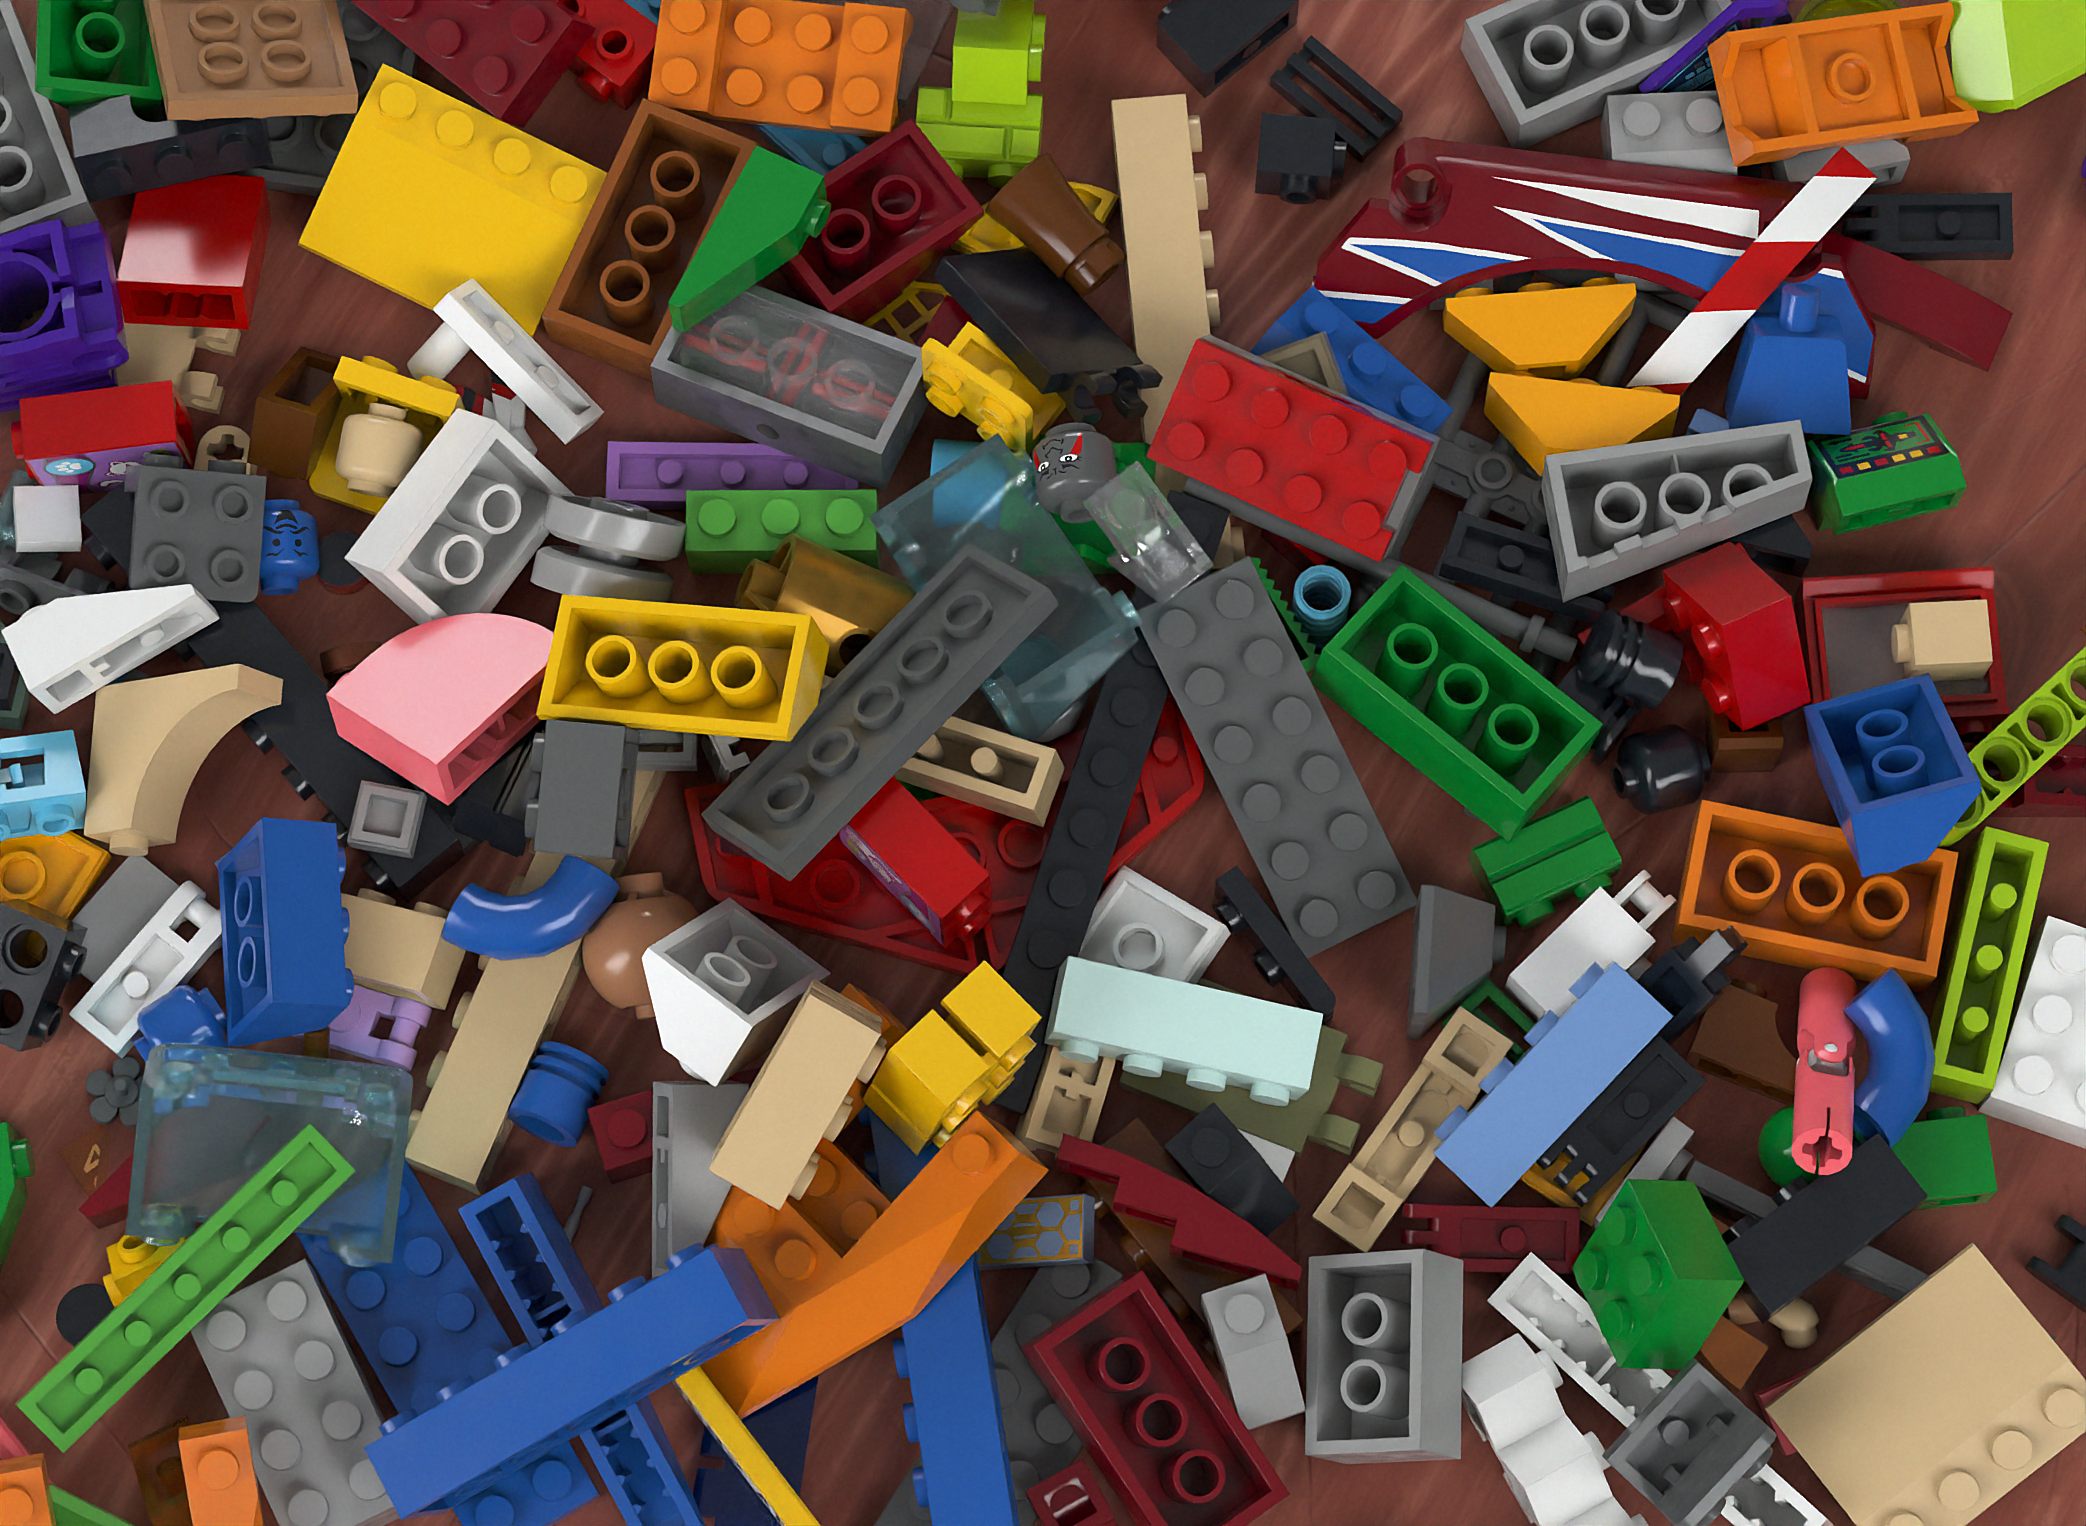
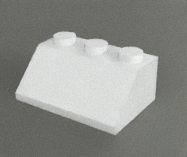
M730 897L648 947L642 956L663 1048L679 1060L681 1067L689 1075L698 1080L707 1081L714 1087L773 1048L812 979L825 984L831 974Z

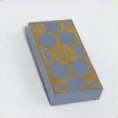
M1086 1194L1023 1198L976 1250L979 1271L1094 1263L1095 1198Z

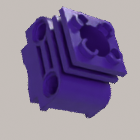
M61 219L30 225L20 230L0 235V413L20 409L19 399L118 387L116 368L127 362L129 352L110 237L99 221L67 228ZM46 308L42 317L31 327L16 332L18 325L25 318L29 320L33 317V312Z

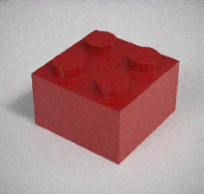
M1727 542L1662 571L1667 591V597L1662 599L1663 612L1676 637L1680 638L1683 642V657L1678 674L1686 685L1694 684L1705 695L1709 705L1717 714L1724 713L1744 732L1811 702L1791 595L1733 543Z

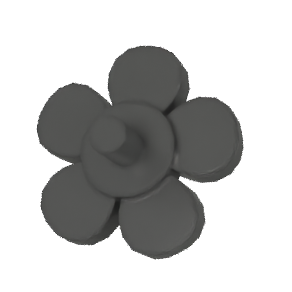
M131 1057L118 1058L112 1066L114 1078L107 1071L101 1069L94 1070L88 1075L85 1083L87 1093L97 1098L89 1106V1112L92 1119L100 1125L113 1123L119 1113L120 1120L125 1127L136 1128L147 1120L148 1114L144 1104H151L160 1097L159 1081L153 1075L139 1077L141 1073L140 1065L136 1059Z

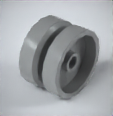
M560 493L549 495L543 526L555 537L579 544V548L549 545L538 549L530 579L532 583L566 595L670 603L674 580L662 569L638 562V559L668 561L679 557L686 533V524L649 512L644 507L613 499L594 496L587 498Z

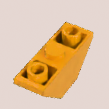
M1601 277L1587 280L1581 284V287L1556 289V286L1552 283L1541 282L1522 286L1516 293L1493 294V291L1488 288L1465 289L1458 292L1455 298H1446L1442 318L1443 330L1497 373L1526 371L1534 374L1537 378L1560 381L1576 379L1631 316L1637 295L1635 283L1619 284V281L1615 278Z
M1509 371L1504 374L1490 372L1484 414L1538 475L1543 477L1546 455L1672 437L1679 409L1680 395L1665 394L1661 390L1649 386H1638L1632 389L1601 386L1593 380L1584 378L1560 381L1537 378L1534 374L1526 371Z

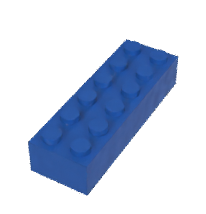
M701 1242L693 1244L665 1261L669 1271L648 1281L645 1280L644 1276H639L612 1290L607 1295L612 1303L608 1307L588 1314L586 1309H583L555 1323L550 1327L554 1336L551 1340L532 1348L528 1342L523 1343L493 1360L497 1370L494 1373L475 1381L472 1376H467L441 1389L435 1394L440 1403L437 1406L418 1414L415 1409H410L380 1425L378 1429L383 1437L364 1447L400 1519L404 1520L445 1513L778 1321L780 1317L744 1250L740 1248H720L718 1243L705 1248Z

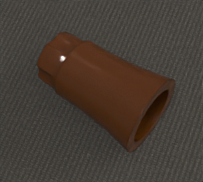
M1048 152L1040 155L1019 171L995 195L985 209V214L1014 234L1059 279L1065 278L1069 285L1082 297L1091 294L1099 288L1126 260V255L1121 248L1108 237L1110 232L1092 214L1068 184Z

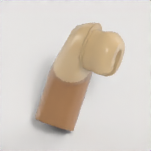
M1738 1292L1724 1311L1725 1318L1735 1325L1760 1321ZM1799 1297L1768 1320L1773 1325L1782 1329V1338L1785 1340L1786 1345L1791 1348L1809 1347L1818 1337L1817 1328L1815 1327L1819 1322L1817 1312L1811 1304Z

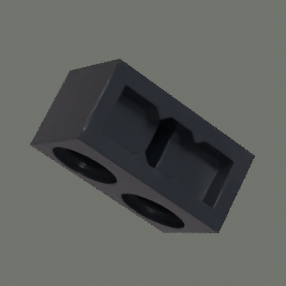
M21 899L0 901V1043L19 1052L41 1047L43 1041L49 1042L56 1033L63 1016V1007L59 1006L58 1003L66 983H72L84 965L87 948L81 945L88 930L86 927ZM33 931L40 933L47 943V955L41 964L34 962L27 951V940ZM10 990L21 998L24 1006L23 1016L17 1024L6 1016L3 1008L4 998Z

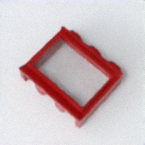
M1978 567L1802 578L1794 600L1798 635L1811 702L1805 704V706L1905 679L1904 663H1895L1893 659L1891 634L1893 625L1900 624V620L1909 603L1987 599L1993 662L1983 679L1933 681L1961 742L1984 739L2010 714L2006 701L1994 594V568Z

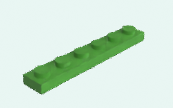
M307 1123L23 1395L15 1405L64 1453L356 1170L310 1123Z

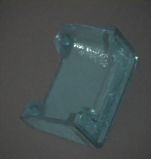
M997 433L869 516L893 561L916 595L968 542L1051 590L1059 605L979 687L1009 734L1032 742L1042 736L1139 641L1134 628L1143 622L1122 590L1111 596L1105 587L1101 588L1051 514L1038 503L1033 486L1035 482L1031 458L1022 446L1011 452L999 433Z
M166 1043L154 1046L149 1051L140 1089L125 1235L139 1236L144 1242L157 1246H171L179 1243L180 1238L192 1234L195 1230L196 1222L204 1223L307 1123H310L356 1171L293 1232L328 1236L327 1244L329 1249L338 1254L339 1259L343 1263L351 1266L370 1267L378 1262L392 1263L413 1090L412 1075L395 1067L187 1043Z

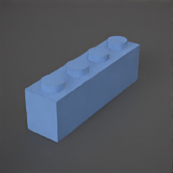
M1595 961L1569 988V991L1577 999L1561 1016L1558 1017L1551 1009L1548 1010L1523 1037L1531 1045L1524 1055L1514 1065L1504 1057L1478 1084L1487 1094L1469 1112L1461 1105H1458L1433 1132L1441 1140L1433 1149V1153L1491 1208L1672 1019L1673 1015L1615 961H1612L1605 969Z

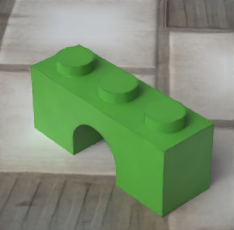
M877 489L686 491L687 528L685 552L691 574H744L747 566L753 559L760 561L771 559L784 538L792 533L880 570V511Z

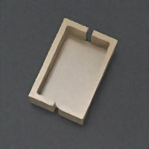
M812 979L713 1152L709 1171L779 1211L788 1195L800 1200L819 1167L817 1162L820 1155L814 1152L822 1137L831 1142L836 1139L853 1108L850 1105L854 1097L847 1094L856 1078L866 1084L868 1083L886 1051L884 1046L887 1040L881 1037L882 1017L817 980Z

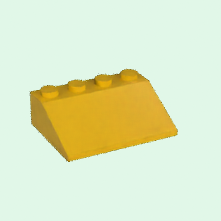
M383 63L352 123L298 242V246L434 311L433 309L448 292L474 278L533 338L542 320L544 309L608 173Z

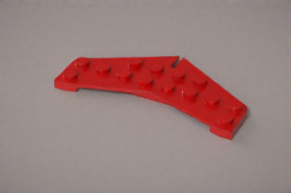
M1170 689L1103 885L1115 876L1123 865L1126 866L1196 806L1203 795L1205 775L1198 745ZM1087 726L1048 746L1057 751L1065 769L1044 827L949 796L919 801L990 874L992 905L987 911L991 914V917L983 926V933L991 967L999 975L1004 970ZM714 782L683 789L703 885L708 897L716 905L730 897L759 919L964 978L978 967L972 938L963 942L957 937L946 948L942 946L841 842L839 833L789 881L758 860L721 852L719 834L711 829L701 814L729 785L726 786L725 783Z

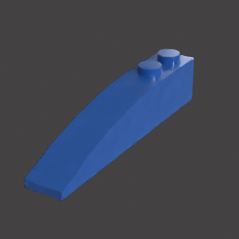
M533 1172L515 1177L458 1209L531 1347L554 1338L550 1327L565 1317L583 1309H586L588 1314L605 1308ZM649 1396L642 1398L579 1435L628 1526H706Z

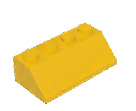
M562 594L536 715L541 720L550 719L790 742L818 706L830 645L812 615Z

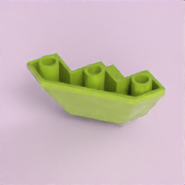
M1949 0V2H1952L1954 17L1950 28L1952 79L1955 93L1959 98L1977 109V111L1992 114L2008 109H2017L2086 73V0Z

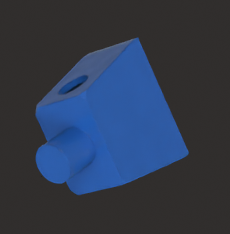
M1802 283L1787 284L1782 289L1780 314L1756 312L1747 320L1724 399L1729 429L1800 420L1803 433L1850 435L1851 415L1845 336L1838 318L1818 316L1821 294L1819 288Z

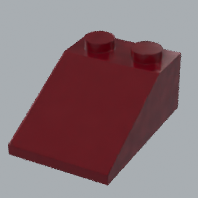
M910 118L893 129L891 133H887L823 175L827 202L831 203L827 222L816 238L808 236L798 255L777 269L803 303L861 324L884 309L984 216V209L914 120Z

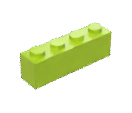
M1986 826L1971 843L1929 1024L1936 1059L1930 1092L1979 1104L1994 1090L2048 852V842Z

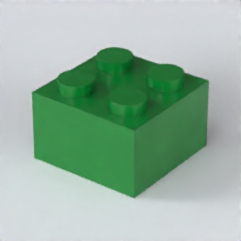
M1627 1179L1571 1268L1619 1368L1681 1370L1695 1357L1744 1282L1694 1181Z

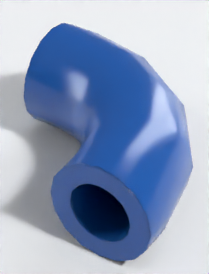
M565 855L555 873L547 882L525 895L504 896L488 891L475 883L469 884L452 906L444 924L442 937L443 940L460 949L501 961L545 957L582 938L611 905L620 886L611 876L594 865L577 857Z
M1890 967L1858 993L1844 1007L1843 1011L1854 1022L1865 1039L1869 1056L1866 1077L1857 1090L1854 1091L1853 1128L1865 1141L1879 1133L1888 1146L1892 1148L1902 1139L1928 1100L1936 1059L1928 1017L1907 983L1893 967Z

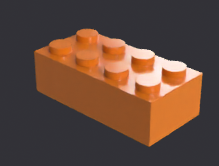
M1702 800L1693 818L1670 941L1684 943L1688 938L1694 936L1702 945L1717 929L1723 931L1732 925L1749 944L1740 953L1742 956L1809 970L1835 967L1847 972L1854 979L1872 982L1884 971L1893 967L1907 983L1911 991L1925 993L1937 977L1959 852L1936 848L1926 861L1904 866L1894 872L1862 877L1841 828Z

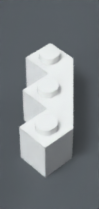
M1516 1333L1462 1364V1401L1483 1442L1489 1440L1505 1471L1503 1477L1531 1524L1535 1523L1537 1526H1649L1641 1514L1630 1518L1613 1497L1603 1470L1611 1466L1602 1457L1605 1449L1592 1431L1582 1435L1565 1414L1555 1390L1563 1385V1380L1555 1363L1544 1349L1535 1354L1520 1334Z

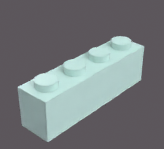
M1068 956L1059 968L1044 1043L1059 1046L1058 1054L1070 1060L1095 1063L1098 1060V1056L1124 1061L1122 1069L1136 1075L1160 1077L1162 1070L1187 1075L1186 1084L1198 1089L1221 1092L1225 1090V1085H1231L1251 1090L1249 1097L1254 1101L1275 1106H1286L1289 1099L1298 1100L1309 1090L1323 1014Z

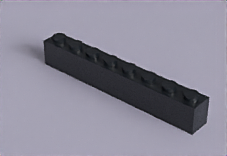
M123 481L83 513L80 519L91 534L90 537L83 541V544L106 571L117 565L129 579L135 493L124 492L125 481ZM129 582L122 587L123 591L131 590ZM207 600L216 609L220 619L172 646V649L185 663L195 656L205 669L242 664L283 679L281 704L252 714L240 726L264 755L273 748L288 764L280 772L304 802L312 795L316 796L328 810V813L320 820L327 823H336L337 841L346 848L348 846L347 839L361 780L411 790L416 789L407 779L338 735L326 696L330 689L253 601L243 603ZM426 802L413 859L362 850L369 859L361 865V868L383 894L386 895L395 888L408 903L465 855L459 838Z

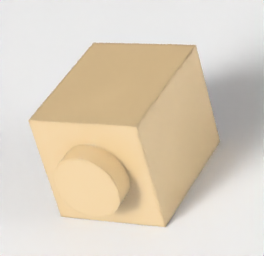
M1987 599L1909 603L1900 620V624L1893 625L1891 634L1893 659L1895 663H1904L1905 679L1929 673L1932 681L1983 679L1993 662Z

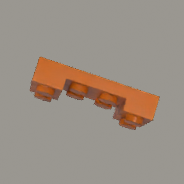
M661 0L648 100L694 118L881 138L899 126L897 95L903 50L913 31L914 17L906 8L845 2V6L792 0Z
M1952 2L1726 32L1710 44L1707 49L1734 167L1788 160L1806 151L1901 138L1902 143L1955 136L1979 122L1977 109L1959 98L1955 93L1945 50L1954 17Z

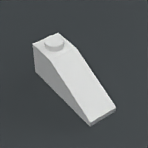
M191 584L56 598L46 605H39L29 609L17 622L1 630L29 692L50 711L57 714L217 621L220 617L216 609Z

